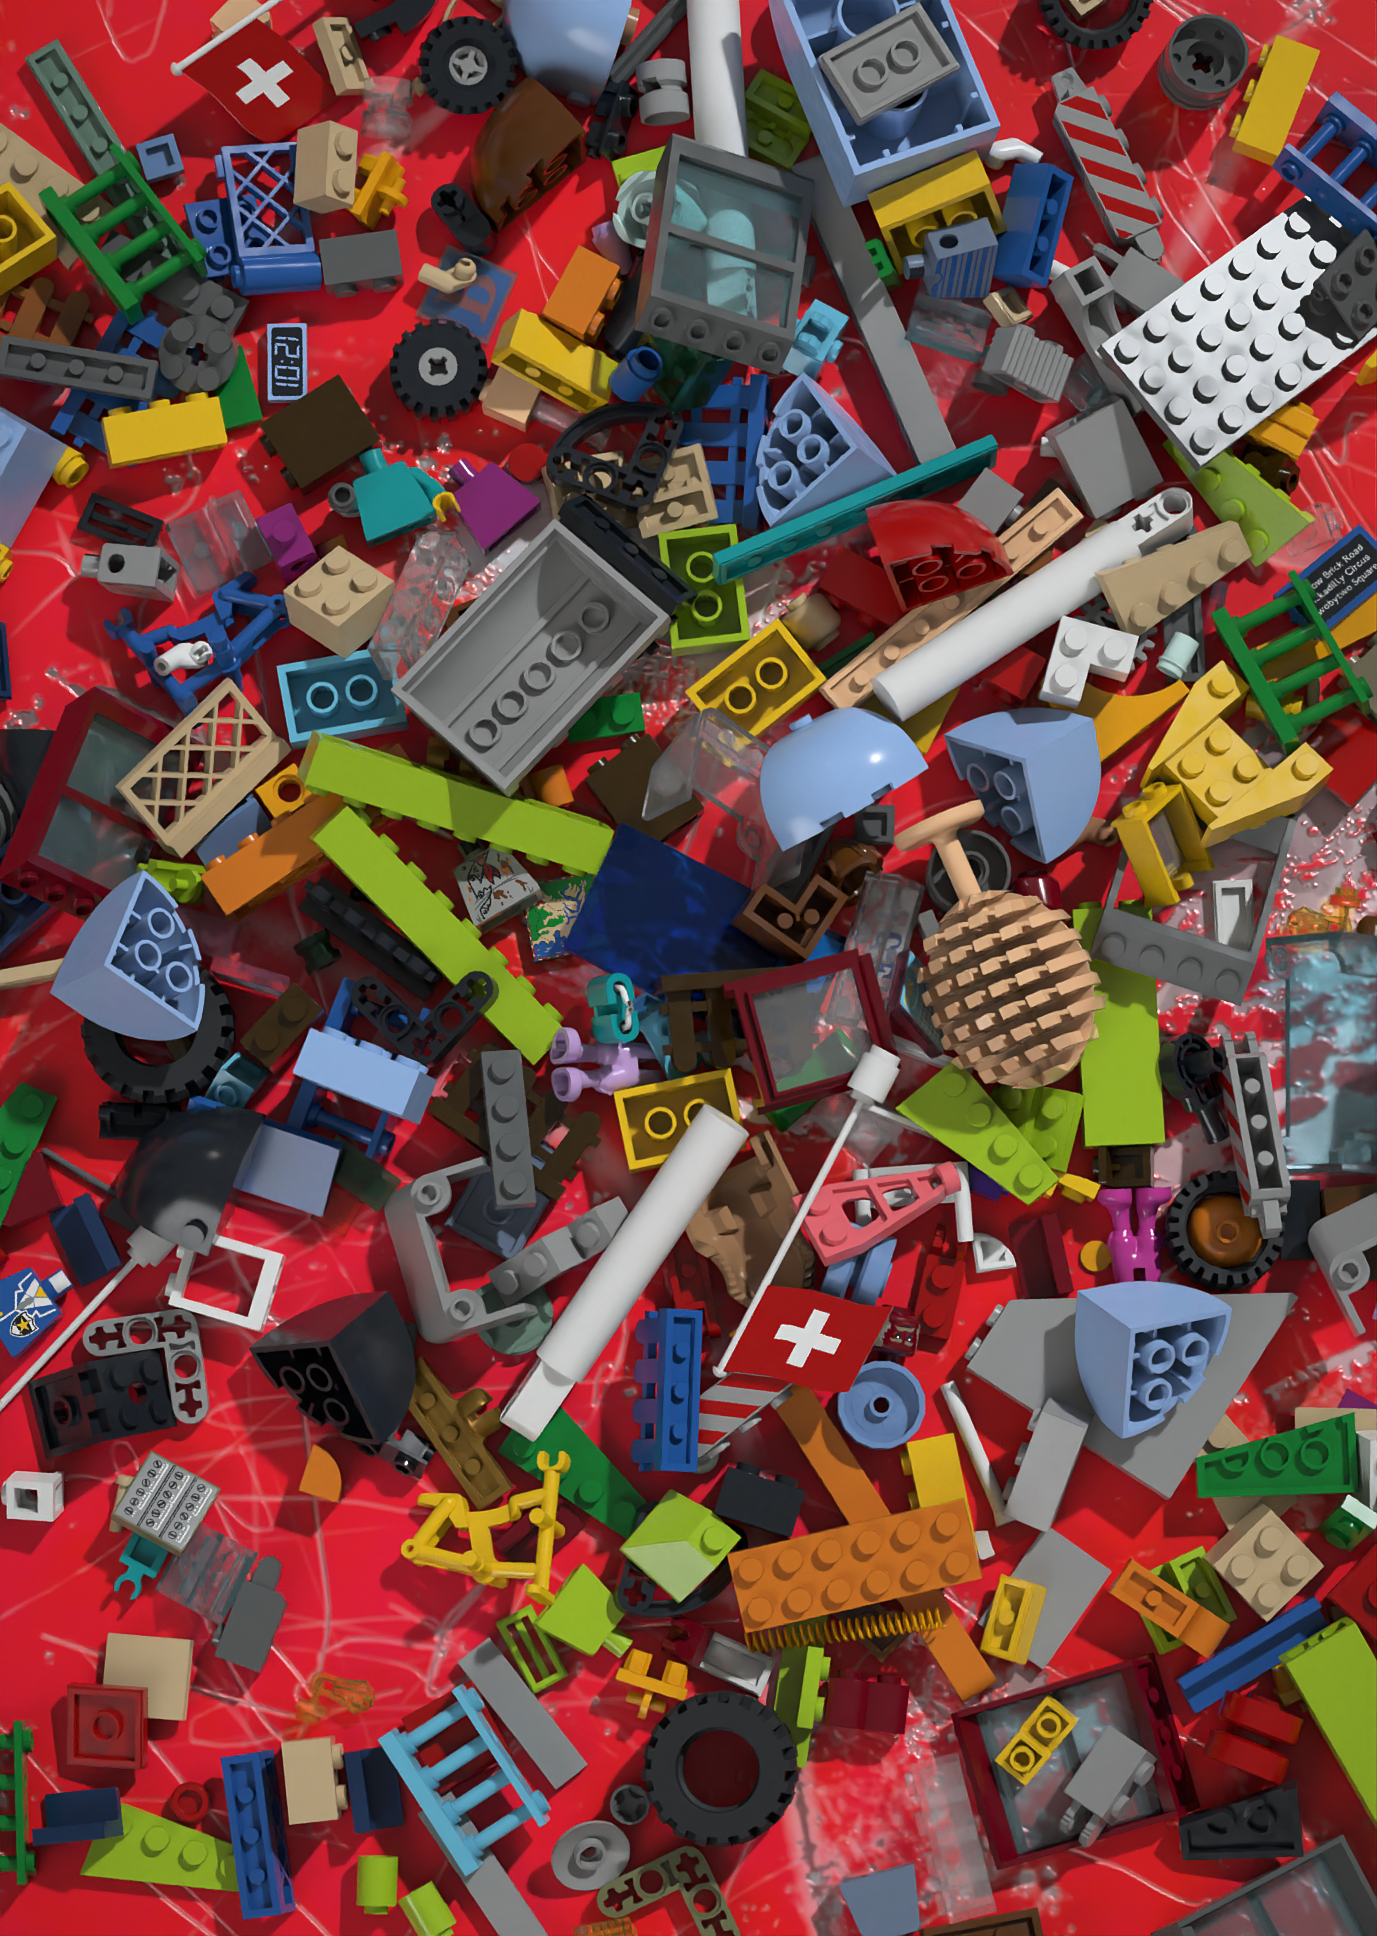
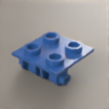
M252 194L238 196V205L252 215L258 208L255 196ZM227 198L184 204L183 208L192 238L196 237L208 254V257L204 259L208 274L204 278H208L214 283L222 282L224 275H231V266L237 265ZM259 214V216L256 219L263 224L261 215ZM241 218V224H242V227H243V225L246 223V221H244V220ZM251 225L243 234L245 248L262 247L268 240L267 237Z

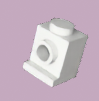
M15 1471L4 1481L1 1490L2 1504L7 1505V1519L53 1522L64 1511V1472ZM30 1489L37 1490L38 1497L33 1496Z

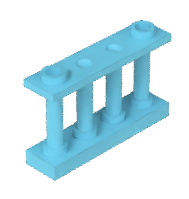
M462 1683L451 1690L458 1700L456 1703L409 1734L405 1731L400 1734L397 1728H394L377 1740L466 1877L484 1864L480 1856L484 1854L483 1850L532 1817L538 1826L542 1827L550 1820L547 1812L551 1810V1807L540 1790L532 1791L482 1714L481 1710L485 1708V1705L473 1687L467 1690ZM465 1715H468L480 1735L431 1768L427 1765L422 1768L414 1756L418 1752L417 1747ZM489 1749L502 1769L453 1802L450 1800L444 1802L436 1790L440 1786L439 1781ZM511 1783L524 1804L477 1835L469 1834L466 1836L458 1824L462 1820L461 1815Z

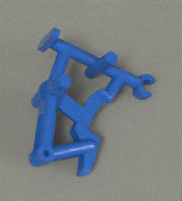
M250 572L240 574L214 591L212 599L216 611L190 625L176 628L174 625H166L139 636L135 631L136 626L133 616L126 608L120 610L124 619L122 625L114 626L108 619L103 621L108 636L114 640L122 638L146 667L152 685L157 688L162 687L182 710L185 718L199 705L194 693L222 676L223 681L226 678L231 679L242 692L244 685L240 667L279 629L288 628L291 623L283 595L276 594L270 597L250 592L258 582L257 577ZM235 613L254 617L255 619L230 642L225 630L234 624ZM204 636L207 637L214 655L213 663L181 684L171 673L162 676L156 672L154 661L159 656L155 646L171 641L176 646L180 643L195 641ZM197 723L192 729L200 727L202 723Z

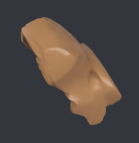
M769 1130L763 1131L749 1139V1144L757 1156L724 1171L685 1229L694 1249L703 1256L710 1258L722 1272L729 1296L749 1308L797 1216L792 1208V1197L800 1195ZM801 1226L770 1285L814 1290L816 1252L802 1233Z

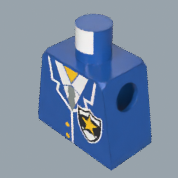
M31 1267L0 1280V1339L13 1358L19 1359L64 1317L63 1311L55 1300L73 1289L74 1286L62 1268L43 1280Z

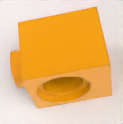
M294 763L255 789L258 797L274 819L285 811L290 810L293 814L304 807L303 800L311 794V792L305 789L306 784L298 777L299 769ZM287 784H296L301 788V794L294 802H285L280 799V791Z

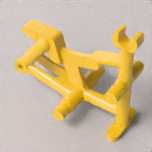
M540 1451L537 1456V1464L544 1472L543 1488L516 1494L509 1499V1504L496 1509L470 1512L468 1500L457 1493H423L419 1495L416 1504L422 1507L434 1508V1510L414 1537L403 1542L401 1546L402 1555L418 1566L429 1565L470 1575L480 1584H489L499 1589L507 1587L509 1578L533 1579V1584L526 1585L525 1594L539 1604L554 1605L555 1595L549 1592L553 1542L554 1539H560L565 1534V1527L556 1521L560 1474H565L570 1467L571 1460L569 1455L564 1451H559L557 1464L549 1467L550 1455L545 1451ZM541 1505V1509L534 1508L529 1514L530 1521L539 1527L535 1563L498 1562L494 1558L490 1528L519 1520L523 1509ZM452 1524L459 1528L461 1532H469L472 1551H466L464 1554L435 1547Z

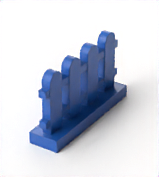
M118 309L95 350L142 358L136 354L142 342L159 351L161 338L168 328L155 321L158 313L151 309L147 315L143 314L144 318L132 326ZM125 332L133 336L128 348L118 344ZM198 346L189 349V355L193 357L192 363L197 364L201 356ZM158 368L152 402L158 396L169 400L177 398L181 390L175 387L168 378L164 377L160 368ZM72 389L53 421L49 433L63 440L68 432L76 437L72 443L73 445L81 449L85 442L107 455L101 423L97 421L103 409L109 411L115 408L130 406L132 412L147 410L146 404L150 402ZM86 399L95 403L89 415L80 411ZM138 464L128 465L127 467H134Z
M751 374L750 385H744L742 377H733L732 385L704 384L703 377H693V384H683L675 392V400L678 405L683 409L691 410V422H684L679 446L688 447L700 443L702 448H729L728 461H706L711 485L726 487V500L715 499L719 518L700 523V525H742V529L747 536H756L764 532V515L756 492V487L760 486V468L756 466V459L762 434L767 436L770 427L772 383L767 375ZM703 410H731L730 423L702 422ZM742 411H749L748 423H741ZM740 449H746V462H739ZM738 487H744L743 500H737ZM696 525L686 527L684 530L696 529Z
M663 1308L660 1309L659 1318L658 1311H645V1319H640L636 1324V1340L638 1343H644L643 1359H638L634 1366L635 1381L642 1383V1399H637L632 1408L633 1420L635 1423H641L640 1439H635L632 1443L631 1458L634 1463H639V1471L652 1472L654 1464V1471L697 1472L703 1310ZM657 1383V1393L655 1399V1386Z

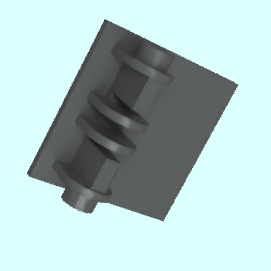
M1364 229L1313 282V289L1311 290V294L1316 300H1331L1357 340H1360L1377 322V244L1367 229Z

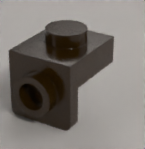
M1251 444L1246 445L1240 460L1245 465L1250 463L1261 473L1260 477L1275 490L1280 488L1290 496L1298 485L1300 468L1287 454Z
M1107 1145L1098 1146V1156L1093 1157L1092 1167L1094 1178L1099 1179V1184L1106 1189L1154 1188V1148L1151 1146L1111 1148Z

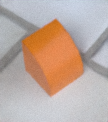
M313 1444L299 1491L339 1503L343 1491L341 1468L328 1451Z

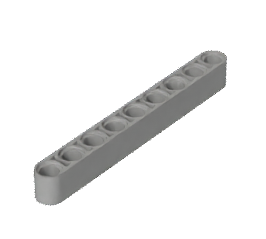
M822 154L790 166V172L813 179L815 182L810 222L916 466L956 450L887 288L878 276V269L871 260L872 255L867 251L864 244L866 240L851 206L843 208Z

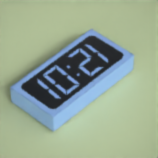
M267 324L268 402L293 403L308 393L307 324Z

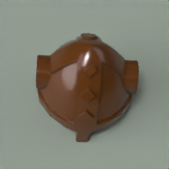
M838 837L829 842L823 862L819 864L818 873L823 879L848 896L843 907H851L862 901L871 891L879 874L883 871L884 859L883 855L872 844H864L851 838Z

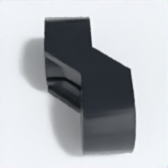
M449 183L438 187L431 197V205L441 222L468 254L475 257L489 254L496 246L497 235L487 218L458 185Z

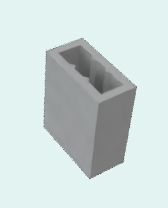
M1110 395L1045 432L1077 498L1080 499L1085 513L1095 519L1100 517L1105 520L1118 514L1122 510L1120 505L1133 498L1135 501L1148 497L1155 492L1154 486L1164 481L1123 399Z

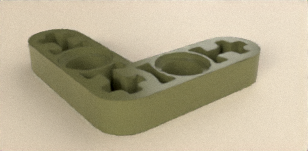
M693 1846L678 1847L605 1883L597 1893V1904L601 1912L608 1917L619 1918L679 1889L701 1936H716L712 1924L710 1923L704 1928L701 1920L714 1918L722 1910L726 1915L725 1919H718L724 1931L732 1930L734 1936H741L704 1855ZM682 1853H687L689 1857L696 1856L699 1863L694 1865L697 1877L700 1878L706 1873L709 1879L708 1882L694 1885L688 1892L684 1887V1883L692 1881L685 1870L678 1872L676 1865L681 1863L680 1855ZM656 1870L661 1874L663 1884L656 1893H646L641 1889L639 1881L645 1871ZM632 1878L634 1889L642 1900L633 1903V1896L631 1895L621 1901L622 1909L616 1911L613 1906L606 1908L603 1901L608 1898L607 1891L614 1888L617 1893H621L629 1889L624 1881ZM709 1889L715 1894L716 1905L710 1912L703 1913L694 1907L693 1899L699 1890Z

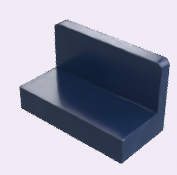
M88 1192L73 1199L74 1203L49 1215L51 1224L80 1284L83 1286L125 1266L92 1195Z
M376 1747L345 1752L344 1757L355 1834L402 1826L404 1824L398 1771L384 1749Z
M108 1787L46 1794L44 1799L47 1827L32 1829L33 1846L122 1836L124 1832L119 1788Z

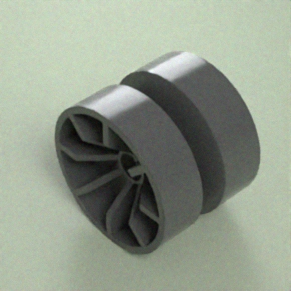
M978 830L957 831V837L981 892L1007 890L1011 879V864L1004 847L987 833ZM935 847L926 866L924 884L927 896L933 906L939 912L946 915L959 899Z

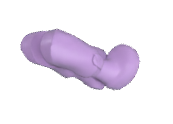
M570 1027L560 1028L554 1035L550 1051V1060L553 1064L591 1062L600 1065V1068L594 1070H579L573 1067L556 1068L551 1074V1083L554 1093L560 1101L573 1102L577 1100L581 1090L584 1088L593 1087L595 1090L611 1096L616 1091L661 1082L660 1071L638 1068V1063L658 1061L649 1044L626 1042L603 1045L596 1041L593 1045H586L581 1043L577 1031Z

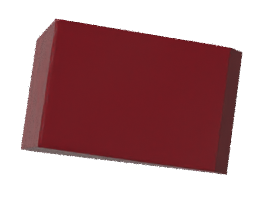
M34 1150L31 1153L2 1223L14 1230L66 1207L45 1156Z

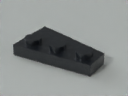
M1297 1779L1180 1817L1179 1834L1182 1860L1303 1857L1304 1841Z

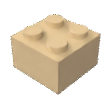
M339 545L283 590L290 623L344 659L400 614L394 581Z
M1260 1501L1203 1556L1236 1593L1266 1622L1324 1567L1320 1560L1283 1521Z
M335 1735L282 1742L289 1825L341 1818L343 1816L342 1810L349 1808L347 1784L339 1783L338 1769L345 1767L343 1743L335 1744Z

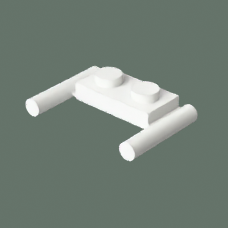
M952 1162L960 1178L961 1191L946 1196V1199L940 1203L955 1202L958 1242L974 1241L968 1162ZM942 1163L852 1170V1180L923 1171ZM909 1189L894 1190L883 1194L890 1207L908 1206L915 1201ZM869 1200L854 1201L856 1224L865 1227L872 1222L871 1208L876 1207Z

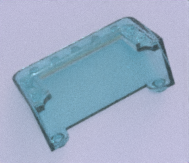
M1333 931L1266 938V953L1264 957L1266 968L1274 978L1285 980L1286 1136H1282L1288 1174L1289 1176L1377 1177V936Z

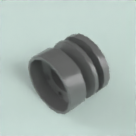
M1201 14L1188 18L1176 28L1158 59L1157 78L1162 91L1172 103L1186 110L1205 111L1217 107L1230 96L1248 66L1249 48L1245 36L1233 22L1220 15ZM1194 64L1197 67L1204 65L1206 70L1205 72L1201 69L1195 71L1192 66Z

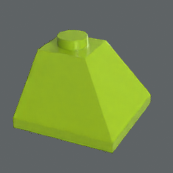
M670 1489L619 1550L677 1603H680L720 1564L741 1537L711 1510Z

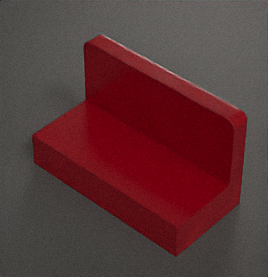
M1057 1213L1010 1224L1008 1232L1023 1298L1044 1299L1073 1292L1074 1288Z
M559 1495L556 1521L565 1527V1534L560 1539H554L552 1556L584 1528V1523ZM541 1505L533 1507L493 1543L510 1562L535 1563L539 1527L530 1521L529 1514L534 1508L541 1509Z

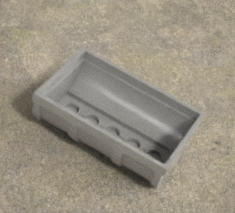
M554 518L390 690L439 741L494 789L510 797L519 788L518 783L552 747L557 748L569 735L568 730L606 690H612L623 679L622 673L655 638L661 639L669 630V624L672 621L669 615Z

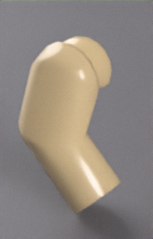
M463 258L459 259L455 267L443 271L425 263L419 272L418 281L450 294L470 286L475 281L477 276L475 272L476 265L472 260Z

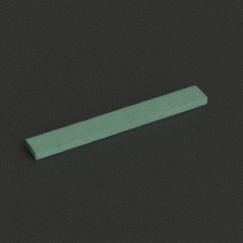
M56 39L25 57L24 59L95 176H99L114 166L109 146L116 143L124 154L127 151L59 40ZM125 177L105 190L115 208L137 194ZM147 206L124 221L134 239L159 222ZM169 235L149 248L168 259L181 251ZM189 264L188 266L185 267V268H187V269H189V270H191V271H193V272L199 274V273L196 271V269L192 266V264ZM178 310L182 318L188 317V315Z

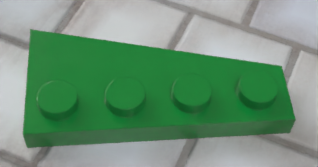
M20 1082L0 1108V1230L33 1150H36L58 1098L23 1082Z
M561 1406L558 1407L534 1442L515 1430H511L498 1449V1453L541 1482H544V1472L537 1464L539 1452L545 1451L550 1455L549 1467L557 1464L559 1451H564L569 1455L571 1462L568 1471L565 1474H560L559 1494L625 1539H628L637 1510L647 1502Z
M1355 1412L1195 1458L1197 1498L1358 1493Z

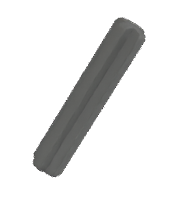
M669 0L633 40L630 46L613 63L608 77L610 82L620 84L621 80L627 81L636 71V66L643 63L686 15V0Z

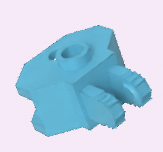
M815 299L809 309L806 310L802 319L797 318L794 342L781 371L785 372L787 370L798 377L804 372L816 382L827 362L833 364L844 343L840 342V339L850 317Z

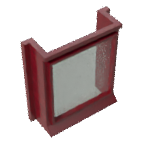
M858 948L722 984L725 999H735L761 1095L760 1099L753 1100L757 1116L854 1090L847 1086L864 1051L868 1053L873 1044L898 1057L871 953L859 955ZM900 1063L897 1066L898 1069H902Z

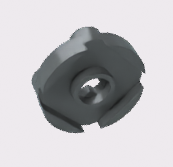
M192 315L177 319L165 331L160 341L158 355L161 373L175 387L188 393L195 394L215 390L230 380L236 370L239 356L237 344L234 342L233 336L226 325L214 317ZM201 343L204 345L203 352L208 354L207 361L201 360L198 365L192 363L193 357L189 355V349L196 348L197 344Z

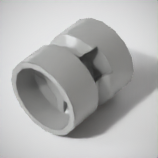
M665 58L646 61L636 66L638 91L644 93L639 98L641 123L650 126H665L688 120L690 118L689 97L687 93L682 91L687 86L685 62L679 59Z

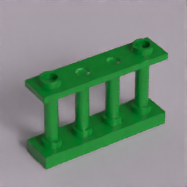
M113 143L109 146L115 164L114 166L68 197L65 194L59 197L51 186L40 192L38 196L44 212L132 326L144 318L140 302L144 300L142 296L189 264H192L203 278L208 274L204 260L208 257V254L196 237L191 240L187 237L141 177L139 172L142 171V168L130 151L124 154L118 145ZM125 177L137 194L91 225L85 223L81 226L74 217L78 214L77 209ZM147 206L159 222L114 253L107 252L103 255L96 246L100 242L98 238ZM169 235L181 251L133 283L130 280L125 284L118 275L122 271L120 267Z
M1295 570L1288 573L1292 591L1240 618L1237 615L1231 618L1225 606L1211 613L1213 626L1244 682L1250 687L1249 691L1286 756H1289L1300 747L1298 736L1303 733V728L1355 701L1365 716L1371 713L1369 699L1373 697V693L1363 676L1356 678L1313 603L1318 598L1311 583L1307 578L1301 581ZM1299 604L1301 605L1311 623L1259 650L1255 647L1251 650L1248 649L1243 640L1244 637L1248 636L1247 631ZM1319 636L1329 654L1328 656L1278 682L1274 680L1266 681L1261 670L1266 668V663ZM1335 669L1338 670L1348 688L1296 715L1292 712L1288 715L1285 714L1279 704L1284 701V696Z
M26 1720L13 1721L14 1733L0 1734V1750L14 1749L15 1774H0V1791L15 1790L16 1814L0 1815V1831H16L17 1855L0 1856V1872H17V1885H25L30 1883V1875H36L37 1871L36 1851H29L27 1753H33L34 1735L32 1728H26Z

